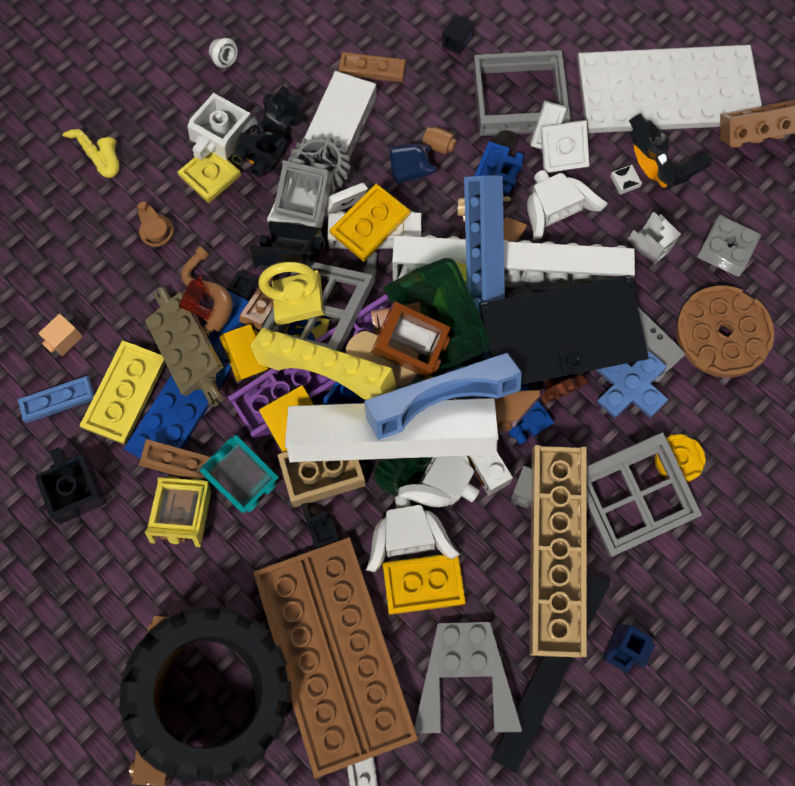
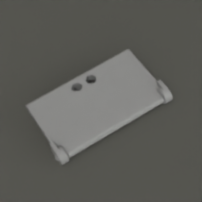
M638 307L647 352L652 353L667 366L666 370L654 381L657 383L686 353Z

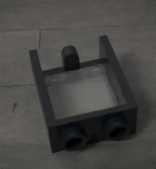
M270 221L268 225L271 240L269 236L261 235L259 238L260 246L251 245L250 247L255 269L259 265L270 267L282 262H297L311 267L314 265L320 252L324 250L325 240L322 238L321 228Z

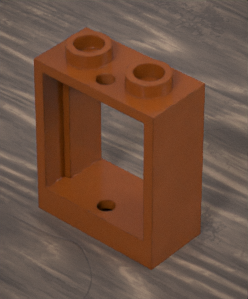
M394 302L388 310L371 353L426 378L432 372L435 373L440 365L441 359L438 356L441 349L445 350L450 341V336L447 335L450 327L400 303ZM399 317L438 334L426 363L387 346Z

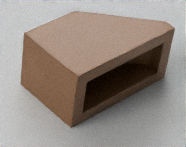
M540 390L518 391L498 399L494 398L497 430L509 431L512 427H516L537 403L540 397Z

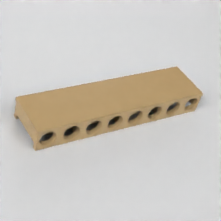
M535 445L532 448L530 655L586 657V447H540V445Z

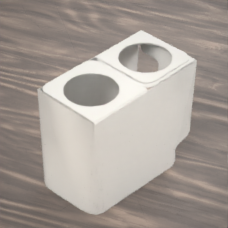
M653 212L642 230L638 233L635 230L632 231L628 242L652 266L670 252L681 233L661 214L658 216Z

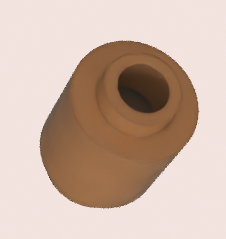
M434 126L433 128L428 127L426 129L422 144L429 145L431 150L448 155L449 152L452 153L454 151L457 140L454 139L455 134Z

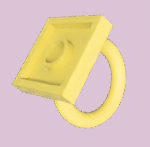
M282 262L268 267L261 273L258 281L259 288L266 296L273 299L274 318L278 326L324 315L321 276L318 270L314 271L302 263ZM279 273H300L299 275L272 281V287L268 284L270 278Z

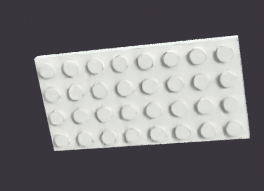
M750 45L578 53L577 62L584 119L587 121V133L633 131L629 120L640 113L647 121L651 120L659 130L720 127V114L762 106Z

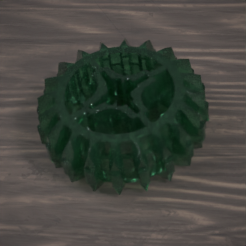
M432 457L381 459L374 470L375 483L389 495H397L400 487L412 485L420 478L425 468L430 464L429 460Z

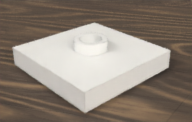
M586 120L540 126L543 169L547 173L589 167Z

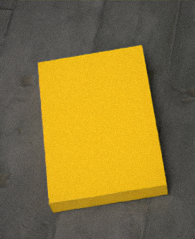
M376 183L329 229V233L364 262L411 215V211Z
M445 555L383 563L389 615L466 604L458 556L449 559Z

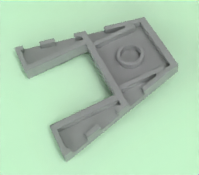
M490 622L438 623L416 719V733H442L440 678L492 677L494 731L522 732Z

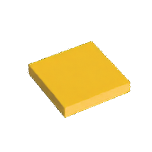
M303 385L259 409L283 453L287 452L285 439L288 407L314 405Z

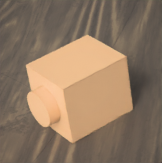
M60 313L38 333L44 339L41 344L51 353L56 350L61 356L68 352L83 337Z

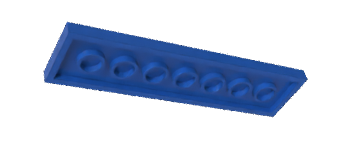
M230 291L228 292L233 301L232 314L219 333L214 330L208 336L224 367L216 373L215 384L219 391L232 372L219 337L224 333L247 325L240 322L239 319L240 314L249 301ZM171 375L124 447V450L140 459L146 439L183 449L210 407L203 391L195 390L188 396L182 395Z

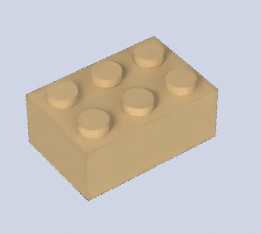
M288 451L278 454L289 497L294 508L301 506L303 503L309 504L366 486L359 460L289 462Z

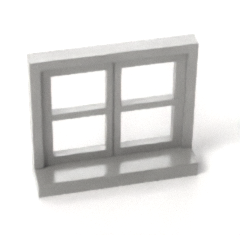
M315 262L310 268L314 271L318 270L321 278L329 280L322 293L324 316L340 319L328 345L307 339L318 316L310 318L301 337L284 333L288 323L277 325L273 307L263 328L341 352L372 289L375 279L370 274ZM292 272L290 277L299 275L300 273ZM336 281L357 286L345 310L324 305Z
M664 433L651 436L586 466V507L610 557L702 516ZM657 453L669 479L640 491L629 465ZM620 470L631 496L602 508L591 482ZM672 484L683 509L654 522L643 496ZM634 500L645 526L616 539L605 513Z

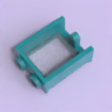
M232 435L198 469L242 514L245 511L251 512L259 504L257 499L263 493L269 494L276 487L277 483L275 481L279 478L237 435Z

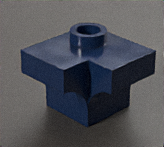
M618 624L602 660L624 673H628L634 664L645 668L655 643L652 642V637L631 625Z

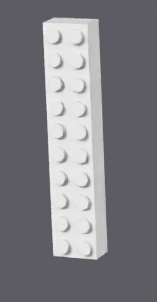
M409 234L394 236L393 282L440 284L448 260L466 264V239L458 237L436 238L431 235L413 237ZM504 240L505 288L555 290L629 275L633 278L635 275L634 248H627L625 246L603 247L599 244L579 246L576 243L560 245L553 242L541 244L525 240L519 242Z

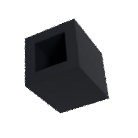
M455 14L442 32V46L460 55L473 38L474 23L466 17Z

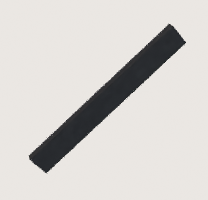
M588 570L586 571V632L610 585V582ZM543 656L516 709L522 732H505L491 758L493 761L516 774L574 657Z

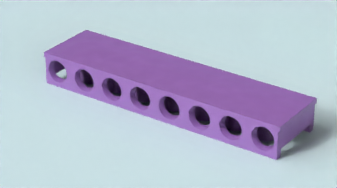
M390 292L360 311L341 350L342 353L346 352L347 344L354 335L363 331L375 334L371 311L391 307L396 301ZM336 327L315 341L325 342L324 344L328 345ZM288 368L281 372L270 369L228 398L247 426L251 436L258 443L272 434L259 409L302 385L313 404L316 405L324 399L336 381L304 369Z

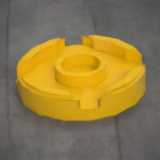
M683 434L667 437L666 440L686 482L688 483L696 479L701 474L706 462L705 453L701 445L696 440H692ZM656 453L654 456L656 468L664 478L669 479Z

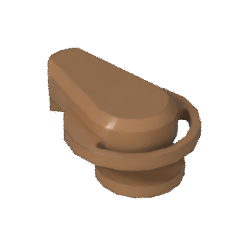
M147 202L139 203L137 209L142 223L139 229L142 241L151 247H160L168 243L174 233L172 222L167 217L158 215Z

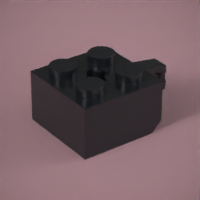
M60 447L50 451L54 464L50 466V469L37 474L36 482L51 520L63 524L107 504L91 460L82 454L75 458H67L65 451Z

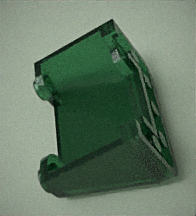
M443 258L422 266L383 287L392 304L397 302L406 305L420 302L423 315L450 327L447 334L450 336V341L446 349H441L438 358L441 359V362L435 373L456 366L488 350L490 346L489 335L461 271L453 259ZM438 334L435 336L428 356L419 353V361L427 362Z

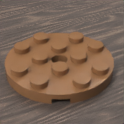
M713 286L695 293L682 307L676 322V337L679 347L686 353L685 357L699 370L717 377L732 378L750 373L765 360L773 346L774 327L768 311L758 299L755 298L754 300L739 288ZM719 327H727L730 331V336L726 337L718 332Z

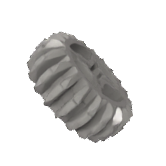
M323 134L320 139H316L313 135L310 141L304 137V144L297 143L296 149H291V157H289L288 162H290L291 158L304 160V165L313 167V163L327 165V170L333 172L330 191L333 193L335 186L341 188L343 185L342 181H347V173L350 172V158L345 147L342 148L340 141L334 143L332 136L325 140ZM329 156L335 159L337 165L332 164V161L329 160ZM292 171L291 180L293 183H296L299 189L304 188L306 194L313 190V194L316 196L320 177Z

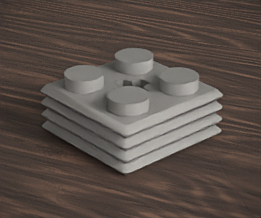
M719 215L697 257L739 277L745 270L761 234Z

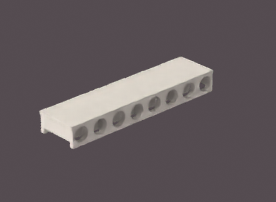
M335 71L305 138L310 141L314 135L316 139H320L323 134L325 140H328L332 136L334 143L340 141L342 148L345 147L350 158L376 100V84ZM329 156V160L332 161V164L337 165L335 159ZM290 179L284 209L313 215L316 201L313 190L306 194L304 188L299 189L296 183H293ZM274 205L267 218L268 223L270 221L303 225L295 222L270 217L274 210Z
M493 398L444 400L418 413L402 432L380 440L377 439L366 419L365 403L289 406L285 448L288 451L289 462L496 455L498 430L495 400Z

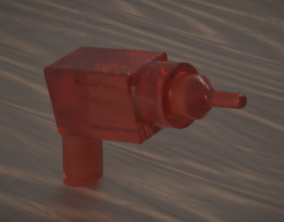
M199 275L198 279L191 280L188 284L179 307L208 320L211 311L199 304L205 291L201 281L203 276Z

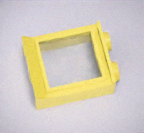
M175 476L158 477L149 524L145 530L150 543H156L157 536L167 537L168 541L172 544H179L180 538L193 539L195 547H201L211 497L208 481L199 478L186 480Z

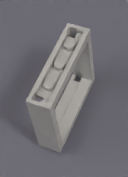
M562 50L474 55L473 74L479 136L533 133L540 114L523 113L485 116L481 76L483 73L553 70L557 104L567 108L562 123L570 122Z

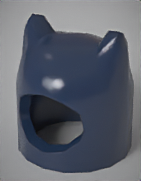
M410 143L389 148L391 168L396 184L419 180L437 171L436 167L429 163L427 154L431 150L429 145Z

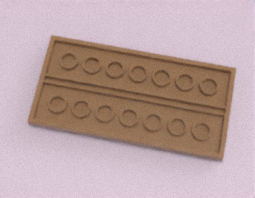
M350 537L254 571L274 643L276 646L280 645L288 663L285 667L288 681H291V701L314 778L322 777L418 741Z

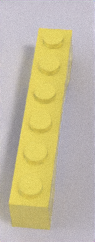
M266 328L261 329L250 345L260 365L278 371L296 368L315 372L342 384L365 400L395 391L397 388L395 377L390 367Z

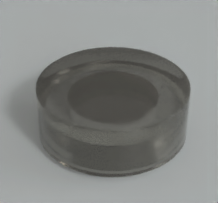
M504 130L497 134L495 143L510 148L509 153H512L517 147L518 139L512 131Z

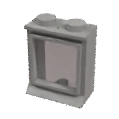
M291 158L290 162L282 160L283 166L274 210L270 217L322 228L333 172L327 170V165L313 163V167L304 165V160Z

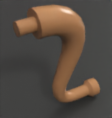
M199 246L195 250V254L184 265L181 278L187 287L207 294L214 300L212 310L204 318L208 323L203 329L208 337L214 330L219 333L228 322L232 314L233 301L230 293L221 285L191 277L192 270L202 260H206L210 256Z

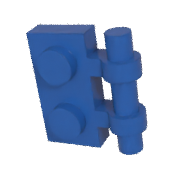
M489 141L475 176H503V194L509 195L510 190L516 184V175L522 169L524 155L516 153L514 158L508 156L510 148ZM504 166L509 167L508 174L501 173Z
M526 384L521 386L520 391H531ZM537 401L521 420L522 423L512 427L508 433L512 439L515 438L519 445H522L528 441L524 435L525 431L528 430L534 438L552 426L554 421L540 402Z

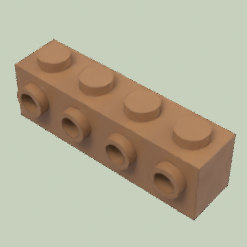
M795 100L720 114V141L728 144L729 147H741L746 142L761 143L766 138L781 139L786 134H795Z

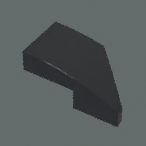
M306 503L301 504L315 549L340 541L333 519L329 517L328 513L313 509Z

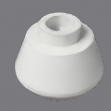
M220 38L215 39L211 43L209 54L216 66L227 68L235 62L237 46L232 39Z

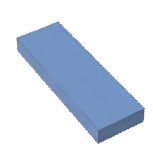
M85 376L17 400L23 421L29 423L90 402L95 394L90 378Z

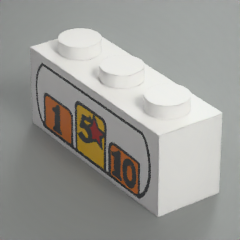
M497 451L496 455L468 456L470 466L473 468L488 496L510 485L513 477Z

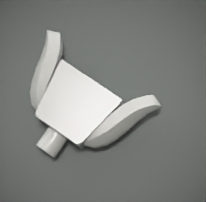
M542 170L534 176L537 184L533 186V193L527 201V211L533 230V240L542 238L545 227L571 216L583 208L591 211H602L608 203L598 197L583 182L574 178H567L561 173L549 177L547 172Z
M468 456L432 457L418 484L400 487L398 497L430 507H444L452 505L461 496L473 502L480 490L469 483L474 470L470 466Z
M396 496V509L386 511V517L380 519L375 526L370 560L366 570L376 572L384 561L386 551L387 557L433 550L436 545L439 551L449 559H453L460 554L452 545L441 521L436 515L430 511L423 510L422 505L411 506L409 499Z

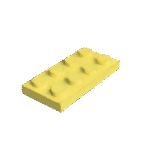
M122 340L80 427L126 445L166 364L163 356Z

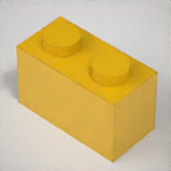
M251 324L224 333L219 337L237 382L268 370V367L258 364L250 345L258 335L256 329H252Z

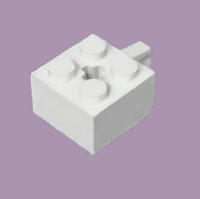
M213 93L190 118L187 126L190 140L196 143L193 147L194 157L202 161L212 152L228 160L234 153L232 148L251 119V113Z

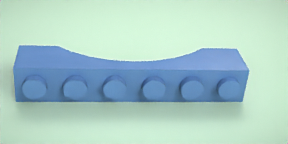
M508 353L365 400L366 419L375 436L380 440L402 432L418 413L438 402L464 396H485L498 399L518 392L521 389L522 372Z

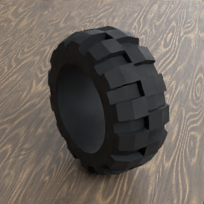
M203 606L185 609L174 616L163 619L151 628L135 646L126 663L120 684V712L129 741L139 755L153 768L171 776L173 779L192 783L198 781L216 782L231 778L235 773L247 767H252L266 755L265 751L274 739H278L286 722L284 717L287 704L291 702V681H288L285 667L288 663L280 645L276 646L268 635L269 631L258 621L239 614L237 610L221 606L218 608H203ZM210 641L231 648L245 661L253 679V703L247 719L231 737L210 746H189L174 739L161 725L154 707V684L163 662L174 651L190 643Z

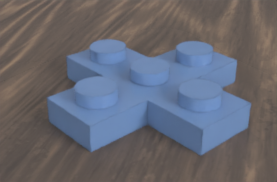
M649 351L647 352L649 359L637 361L632 367L629 364H622L597 369V372L613 385L598 399L597 403L614 419L631 403L651 419L668 402V399L651 385L666 370L667 366Z

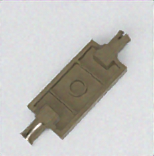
M161 287L157 289L160 295L155 291L153 296L160 308L149 316L145 322L180 393L188 396L195 390H202L209 406L219 405L217 399L222 402L224 398L215 384L216 373L224 367L185 294L179 292L171 299L167 288Z

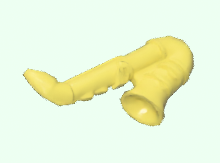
M71 129L62 134L63 137L77 138L88 157L94 162L97 171L103 177L112 178L118 174L119 161L115 153V146L117 144L115 139L109 137L99 139L97 144L100 150L98 151V148L92 145L89 137L80 129Z

